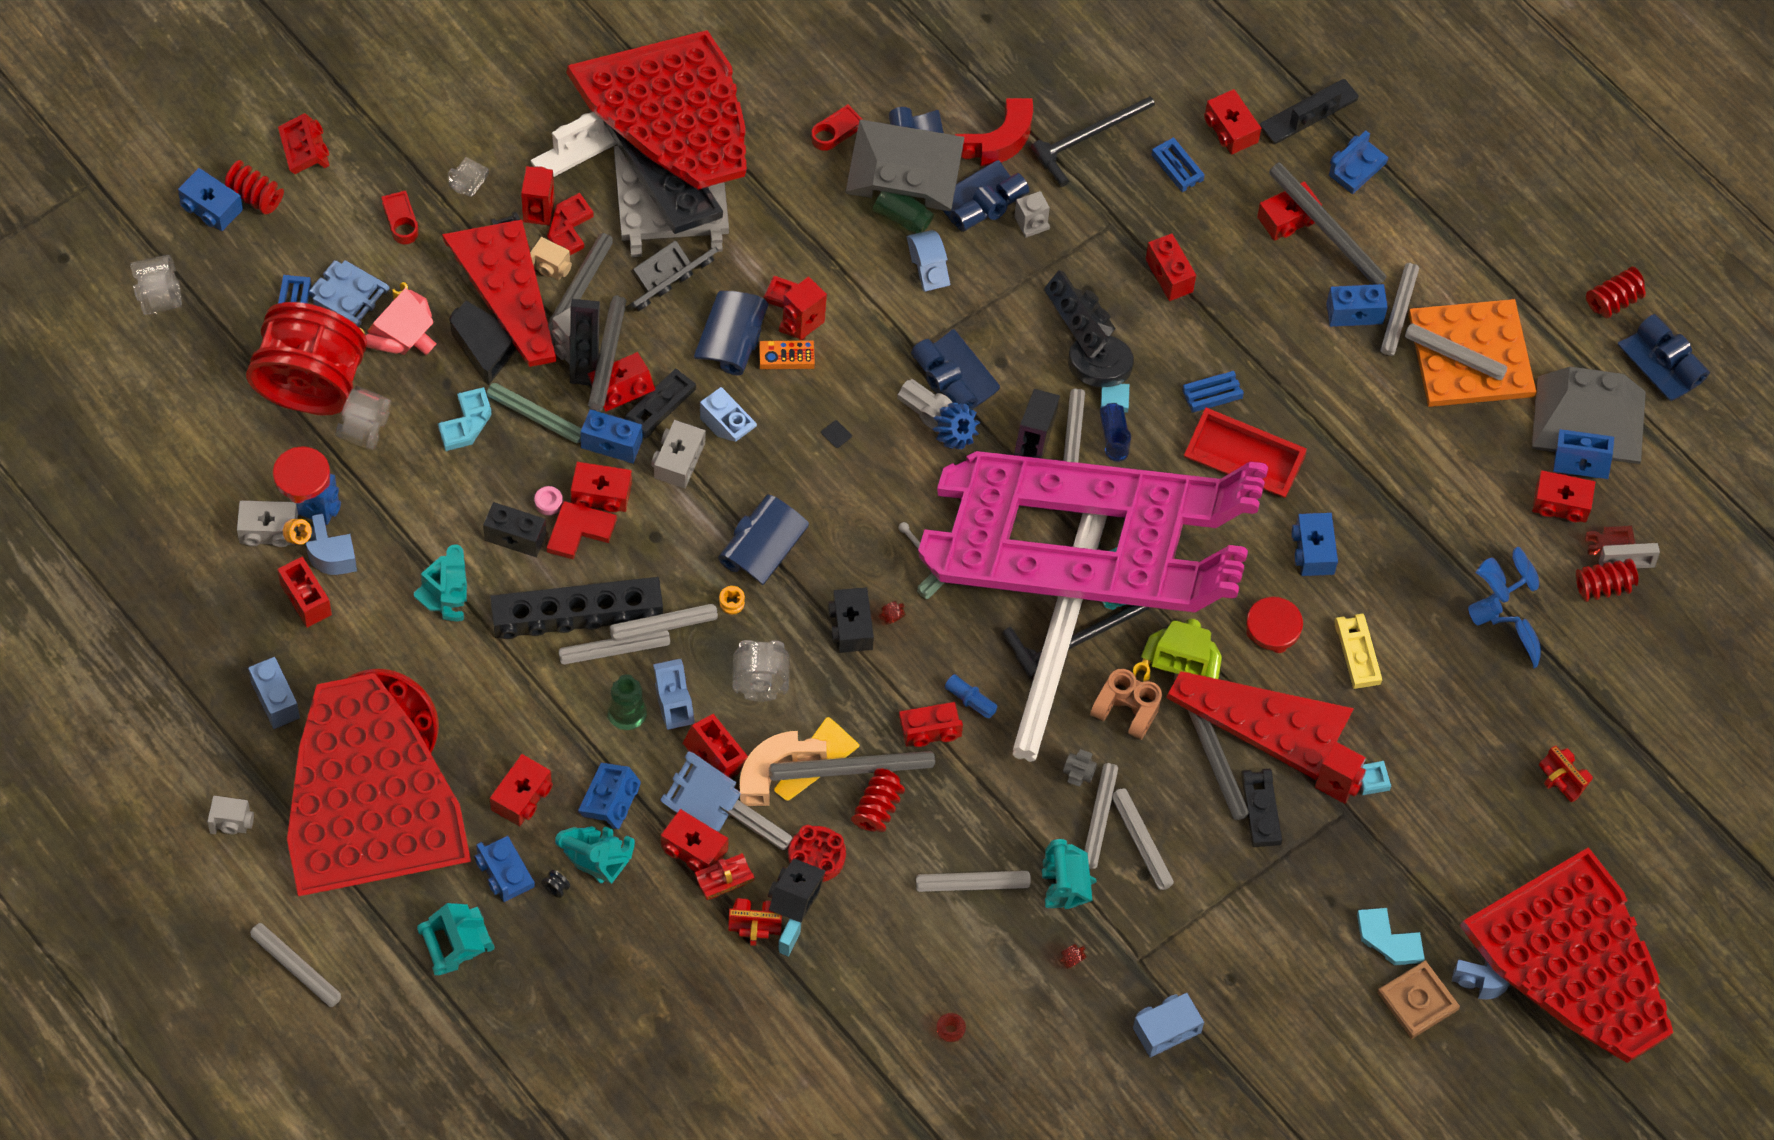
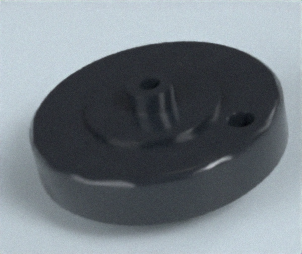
M1107 336L1108 342L1092 359L1086 355L1076 340L1069 350L1068 366L1077 379L1095 387L1116 386L1125 382L1132 373L1134 356L1131 349L1120 339Z

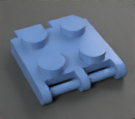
M334 260L323 273L324 277L319 278L309 290V295L313 298L314 305L334 311L359 327L361 319L368 311H372L375 308L374 303L383 293L386 294L390 288L386 283L346 260L342 264ZM377 289L378 291H377V292L375 293V295L371 298V300H369L368 298H369V297L372 295V293ZM361 307H364L362 311L358 314V316L354 317V315L359 311V309Z
M687 752L685 756L686 762L680 772L675 773L673 777L674 783L667 795L663 794L661 802L677 813L682 809L719 832L729 815L722 808L727 811L732 810L741 793L734 788L735 781L696 754ZM691 763L694 764L687 777H684ZM678 785H681L678 793L673 799L672 796L674 792L676 791Z

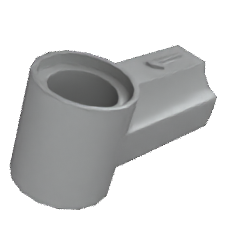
M913 379L907 380L904 383L897 397L898 400L917 412L923 423L931 429L938 425L934 417L941 416L939 408L947 407L948 404L953 403L947 396L941 393L935 395Z

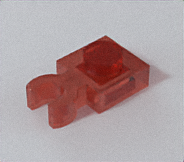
M1632 526L1605 527L1602 535L1599 532L1590 531L1585 536V541H1594L1596 545L1588 546L1587 554L1590 555L1598 554L1603 546L1635 544Z

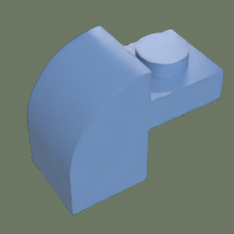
M929 230L907 236L911 259L913 263L917 264L922 290L929 291L949 286L950 280L946 266L947 256L939 234L934 230Z
M323 514L312 516L311 541L306 542L307 554L311 564L320 572L329 575L356 572V561L350 534L328 538Z
M677 659L653 664L657 698L667 730L695 724L692 701L686 686L682 660Z
M1458 960L1453 971V982H1457L1465 988H1480L1478 999L1496 998L1503 994L1510 985L1509 982L1492 969L1486 960L1484 966Z

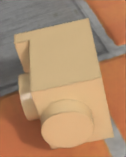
M541 237L530 252L534 270H538L543 276L560 280L561 277L568 275L572 266L569 250Z

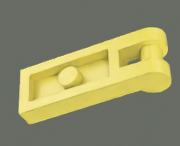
M1356 614L1354 618L1345 619L1344 616L1335 618L1336 632L1339 634L1353 689L1381 685L1382 677L1364 614ZM1356 629L1358 632L1349 633V630Z

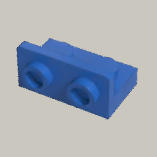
M1367 131L1363 132L1360 136H1354L1348 143L1347 148L1343 152L1338 151L1330 160L1329 176L1351 194H1354L1388 161V157L1368 142L1370 133Z
M601 763L578 811L583 817L605 820L613 829H619L627 816L628 809L635 795L638 793L641 781L630 767Z
M508 836L484 847L482 842L476 844L477 855L474 858L481 872L486 870L490 877L487 879L490 889L494 895L499 894L503 902L535 887V882Z

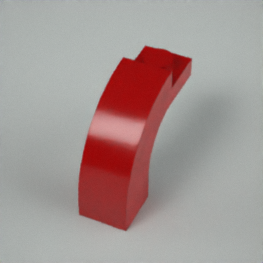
M1006 98L1005 122L993 132L986 134H955L956 136L964 137L961 157L964 159L980 157L981 166H988L997 160L1002 163L1016 155L1026 144L1030 135L1033 98Z

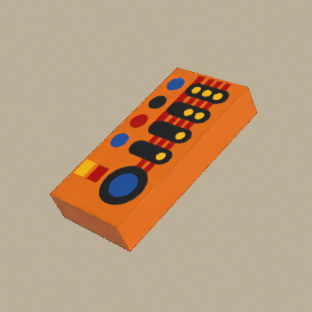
M760 341L759 343L760 369H814L815 367L814 341Z

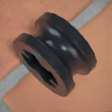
M550 870L548 873L549 878H543L541 883L549 893L557 898H561L564 895L563 890H568L571 885L562 874L556 870Z

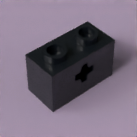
M493 502L483 524L484 541L537 558L547 535L546 519Z
M867 587L834 590L833 601H828L829 617L835 618L836 626L831 627L833 643H838L839 653L873 650L874 635Z
M793 858L788 868L783 867L781 869L777 882L774 881L770 887L768 898L772 900L769 910L801 923L820 893L826 871Z

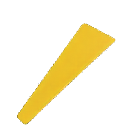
M829 717L824 720L812 737L820 741H826L827 759L846 758L859 748V744ZM820 777L781 780L774 791L789 801Z

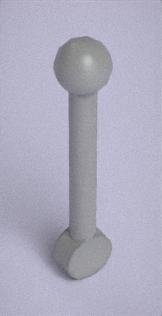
M906 522L900 523L898 526L899 531L905 533L919 549L920 542L909 530V525Z

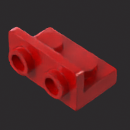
M304 113L278 127L288 167L292 173L297 174L316 163L320 164L323 168L330 166L327 157L329 156V150L321 136L323 128L317 120H313Z
M955 702L899 711V719L906 747L913 745L915 747H923L930 742H951L958 737H962L963 724L962 720H959Z

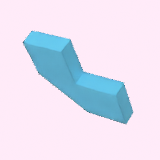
M484 387L457 394L463 417L438 423L445 451L472 445L489 420L492 413Z
M1387 908L1358 910L1357 918L1362 942L1370 948H1375L1393 965L1418 964L1424 961L1420 932L1391 935Z

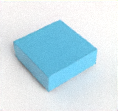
M1129 384L1101 387V411L1128 413Z
M1384 761L1364 764L1363 768L1367 771L1361 781L1363 782L1360 788L1362 795L1390 791L1391 784Z
M789 919L779 939V953L789 957L801 932L800 922Z

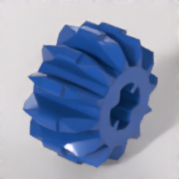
M950 403L947 407L939 408L941 416L934 417L938 425L932 429L935 432H939L936 440L944 442L946 448L963 449L965 445L973 444L972 436L979 434L975 430V426L981 423L978 420H974L977 412L969 410V406L962 403Z

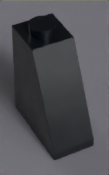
M465 301L460 308L454 309L449 318L451 334L483 381L489 385L517 349L505 328L503 329L499 324L497 318Z
M1038 389L1033 390L1020 424L1014 456L1043 459L1056 418L1060 395Z

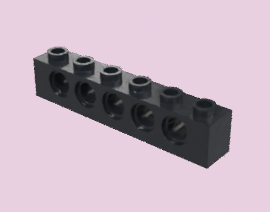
M659 577L490 596L495 638L513 639L521 635L541 636L547 632L556 631L568 633L574 629L582 628L595 630L601 626H609L663 614ZM632 601L640 603L636 606L628 605ZM605 604L612 606L609 609L600 608L601 605ZM582 608L583 611L573 612L572 609ZM546 611L555 612V614L549 616L543 613ZM519 614L527 615L523 619L516 618L515 616Z

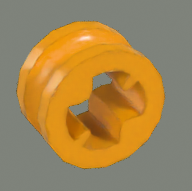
M290 519L284 524L283 536L289 543L304 544L311 537V526L306 520ZM295 527H298V531L301 532L300 536H296V532L293 531Z
M728 586L721 591L719 604L722 611L731 615L741 612L745 604L744 592L736 586ZM727 597L731 599L737 597V603H727Z

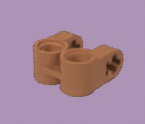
M1117 669L1110 674L1092 707L1090 715L1104 721L1113 705L1119 707L1128 706L1132 708L1136 715L1128 734L1142 740L1158 713L1162 698L1161 689L1154 682H1140L1136 680L1134 674L1129 670ZM1122 685L1125 686L1127 689L1119 690L1115 686ZM1141 698H1149L1152 702H1143Z

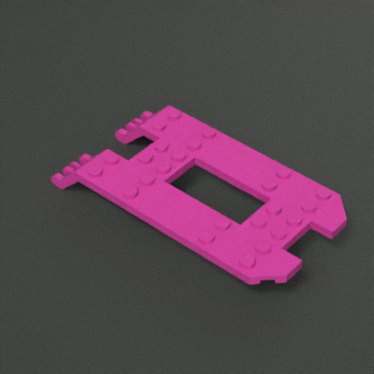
M976 451L966 456V461L956 466L952 463L943 468L937 487L938 496L962 499L952 533L924 530L918 549L919 558L940 582L1195 613L1222 597H1237L1239 586L1236 583L1241 582L1244 571V564L1241 562L1246 560L1248 550L1242 546L1228 545L1200 562L1174 559L1182 526L1184 524L1217 528L1242 513H1257L1260 505L1257 499L1262 496V489L1265 484L1262 478L1267 476L1268 466L1264 463L1248 462L1225 477L1217 479ZM1019 505L1125 518L1116 552L1010 540L1009 538Z

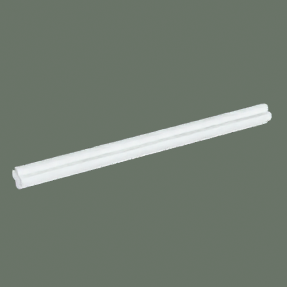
M1083 513L1073 547L1097 550L1107 515ZM1058 596L1013 747V755L1018 759L1025 758L1029 762L1036 760L1083 599Z

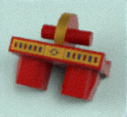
M1557 746L1550 748L1547 756L1539 763V766L1548 776L1544 785L1547 789L1557 786L1572 803L1579 798L1592 781L1593 776L1587 769L1578 771L1574 767V754L1568 748L1560 750Z
M743 853L727 860L722 858L717 861V864L695 872V878L706 900L753 882L755 879Z
M737 898L733 909H729L728 931L739 932L741 937H751L750 946H756L757 938L768 939L769 934L781 935L782 915L769 910L771 901L763 902L762 911L751 910V901Z

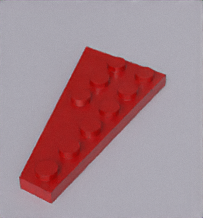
M516 220L442 234L444 243L451 249L459 265H462L469 276V280L489 309L494 312L499 324L503 329L505 328L512 339V343L527 365L532 367L556 362V355L523 221Z
M1180 671L1166 696L1167 699L1314 780L1318 778L1323 761L1335 741L1337 742L1354 708L1183 671Z

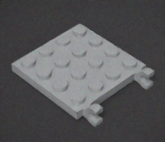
M614 146L622 241L630 240L631 257H642L641 239L710 235L711 249L717 247L718 252L722 251V234H729L724 182L708 187L723 210V218L674 234L620 148Z

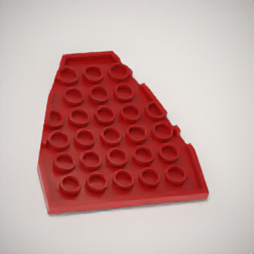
M708 30L567 66V75L592 112L648 158L696 189L745 177L747 170L745 159L746 145H744L745 123L740 102H737L736 84H733L732 66Z
M375 673L321 683L316 686L299 746L287 835L298 897L471 862L458 800L414 723Z
M1589 847L1461 923V929L1498 975L1569 1029L1626 1063L1634 1060L1673 1034L1671 1021L1666 1014L1667 1006L1665 999L1660 998L1657 986L1660 984L1657 970L1645 941H1640L1636 933L1635 927L1637 922L1635 917H1630L1626 909L1625 903L1627 898L1625 893Z

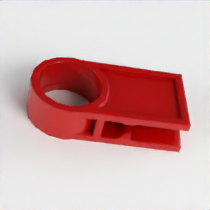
M847 104L813 127L812 144L818 150H831L855 134L858 130L859 120L863 119ZM821 131H827L832 133L834 138L829 141H821L815 135Z
M406 190L382 196V205L393 239L403 245L413 243L419 235L418 223ZM404 224L414 227V231L408 235H400L395 230L398 226Z

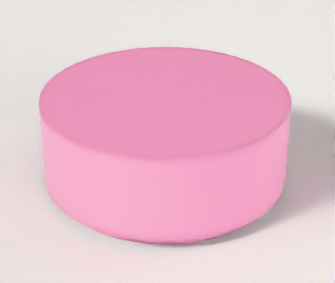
M547 486L539 489L535 494V507L538 512L543 515H554L560 511L563 502L562 494L558 489Z

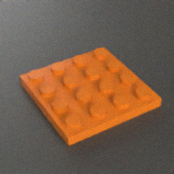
M1515 299L1413 308L1409 310L1410 324H1416L1508 367L1504 378L1498 380L1414 342L1428 407L1535 397L1536 388Z

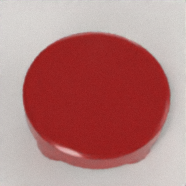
M310 447L291 448L282 453L274 464V483L277 489L284 496L290 498L292 502L302 503L305 500L318 496L329 487V463L325 456L316 449Z
M1266 597L1257 601L1250 608L1246 620V635L1264 649L1272 650L1275 653H1283L1299 639L1303 628V618L1299 609L1289 600L1281 597Z
M805 825L792 838L789 844V864L795 858L825 870L823 882L831 880L841 872L845 864L846 848L844 839L840 834L827 827Z

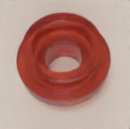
M893 601L881 608L883 612L879 615L880 620H884L886 625H889L906 616L904 603L897 604L896 601Z
M1074 944L1061 952L1063 958L1059 960L1060 964L1064 963L1066 968L1069 969L1087 958L1084 953L1086 948L1084 946L1078 948Z
M955 1013L944 1014L937 1022V1034L944 1041L956 1042L965 1034V1021ZM953 1025L956 1031L948 1032L946 1027Z

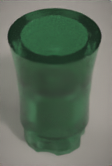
M884 191L880 193L872 209L874 213L898 223L909 231L913 230L916 234L925 232L934 217V214L927 210L925 205L915 200L912 196Z
M626 674L621 675L617 681L613 682L611 700L607 710L610 722L622 730H632L639 727L647 716V708L642 696V687L639 681L635 680L632 675Z

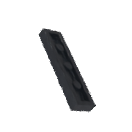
M572 299L570 383L592 386L588 373L596 370L599 357L600 301Z

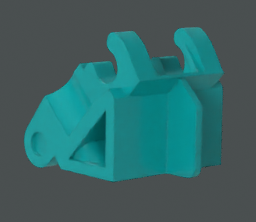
M451 545L446 551V556H440L421 573L422 586L414 592V598L429 611H440L443 620L457 622L464 620V613L462 611L455 612L452 608L464 606V602H467V581L463 548L459 545Z
M592 826L586 828L572 827L562 830L557 834L555 838L556 845L564 849V853L577 869L593 875L599 883L604 881L613 883L627 865L629 859H631L635 846V839L625 836L624 844L621 848L622 840H619L618 837H613V829L608 827L602 829L601 838V832Z
M1064 839L1051 841L1045 849V858L1043 860V867L1045 868L1042 869L1043 879H1056L1057 884H1051L1048 888L1045 907H1064V909H1070L1093 901L1091 885L1097 881L1096 878L1090 876L1088 853L1072 844H1067V841Z
M446 903L430 916L428 921L417 926L418 933L423 935L434 966L432 970L434 975H442L458 970L460 963L473 959V957L485 952L484 948L488 952L495 948L478 907L469 909L467 904ZM438 930H443L445 935L448 936L453 950L445 958L434 933Z

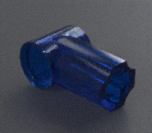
M1108 403L1100 408L1099 411L1106 444L1105 454L1110 460L1123 461L1129 455L1131 433L1127 428L1123 406L1117 403Z

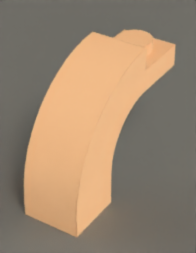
M798 731L780 733L763 741L751 752L742 768L740 776V802L746 806H769L770 784L772 781L769 777L770 765L772 763L827 759L826 741L814 738L798 741Z

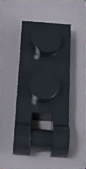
M675 368L655 387L654 391L650 392L626 415L625 420L642 424V437L644 439L648 438L655 428L696 390V384ZM644 414L649 416L646 421L641 419Z
M1271 768L1262 769L1261 772L1242 770V785L1248 809L1252 847L1281 845L1282 835ZM1262 783L1263 789L1254 790L1253 784Z

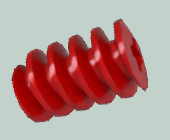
M236 161L226 175L225 185L238 193L245 203L251 204L255 209H260V212L263 214L272 213L280 204L284 195V189L277 190L278 183L276 181L269 183V177L266 175L260 179L261 173L258 170L252 173L251 166L247 165L244 167L243 161Z
M1631 266L1628 270H1624L1619 275L1612 277L1611 280H1607L1602 285L1594 287L1593 290L1587 291L1586 301L1592 311L1608 319L1612 316V313L1617 314L1621 308H1627L1629 303H1636L1637 298H1645L1644 278L1636 267Z
M1631 558L1625 559L1624 562L1618 560L1614 561L1613 564L1608 562L1602 566L1599 564L1593 565L1592 568L1589 566L1583 567L1581 570L1577 568L1575 574L1577 588L1584 602L1589 601L1590 593H1592L1595 600H1599L1600 591L1603 592L1605 598H1610L1611 589H1613L1616 596H1620L1621 587H1624L1627 594H1631L1632 585L1638 586L1639 581L1636 565Z
M877 768L874 771V777L869 781V786L864 791V796L860 799L859 806L855 809V815L851 817V821L861 829L883 833L886 831L884 823L891 821V816L888 813H894L896 807L893 804L900 802V797L897 794H904L905 788L900 784V778L894 772L884 768Z

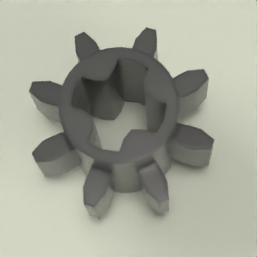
M1080 749L1077 755L1069 754L1063 773L1069 775L1068 783L1080 787L1083 781L1091 782L1097 767V763L1091 761L1092 753Z

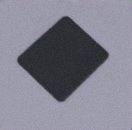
M837 420L821 431V434L836 448H839L852 438V434Z

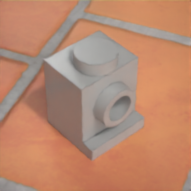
M1041 191L1016 200L1014 217L1025 238L1050 229L1048 224L1050 207Z
M213 796L207 821L210 834H216L217 829L227 834L246 833L247 829L252 828L254 812L250 811L248 800Z

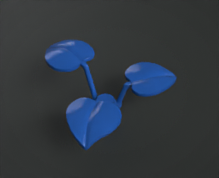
M1516 547L1513 550V560L1518 572L1522 576L1521 579L1507 588L1505 585V575L1498 562L1494 558L1484 560L1478 567L1476 574L1489 584L1494 593L1483 600L1469 605L1468 609L1473 622L1477 626L1490 620L1493 625L1500 622H1514L1518 635L1532 660L1534 669L1538 666L1541 647L1537 634L1528 620H1521L1518 616L1499 617V614L1503 612L1500 601L1503 603L1507 602L1510 592L1527 583L1531 591L1539 588V577L1536 569L1520 547Z

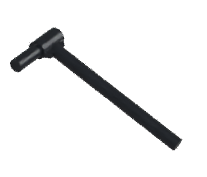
M1149 96L1052 145L1038 140L1031 145L1030 149L1042 166L1049 170L1060 187H1064L1069 183V180L1056 163L1057 153L1155 106V102Z
M1131 605L1072 635L1068 650L1148 610L1149 607ZM1012 627L1005 629L1002 634L1015 652L1016 659L1029 679H1034L1042 651L1036 653L1035 650L1025 648Z

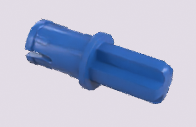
M956 674L952 675L946 682L945 689L961 699L964 706H971L988 719L996 713L997 705L982 695L978 687H971Z

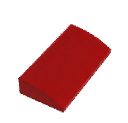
M1205 407L1184 457L1226 475L1248 462L1264 463L1268 466L1267 476L1262 478L1265 482L1263 490L1286 498L1306 457L1307 448Z

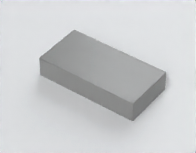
M1658 543L1603 546L1599 565L1602 566L1608 562L1613 564L1614 561L1618 560L1624 562L1625 559L1631 558L1636 568H1653L1660 553Z

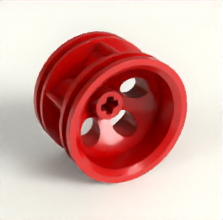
M284 302L271 306L266 312L261 327L262 344L260 349L252 354L246 372V379L249 385L262 397L287 409L314 415H334L344 411L348 406L353 390L352 382L357 367L361 364L367 347V338L363 331L344 316L320 306L300 302Z

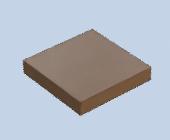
M1426 960L1379 988L1377 992L1411 1039L1455 1013L1460 1008V1005Z

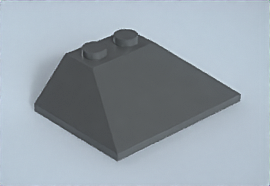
M859 120L846 194L872 198L873 190L925 198V207L951 211L964 137Z
M1566 367L1538 376L1531 449L1556 452L1559 429L1613 436L1612 460L1640 464L1646 391L1626 375L1606 371Z

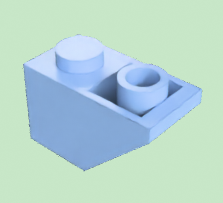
M722 387L700 402V419L717 437L736 442L757 427V423Z

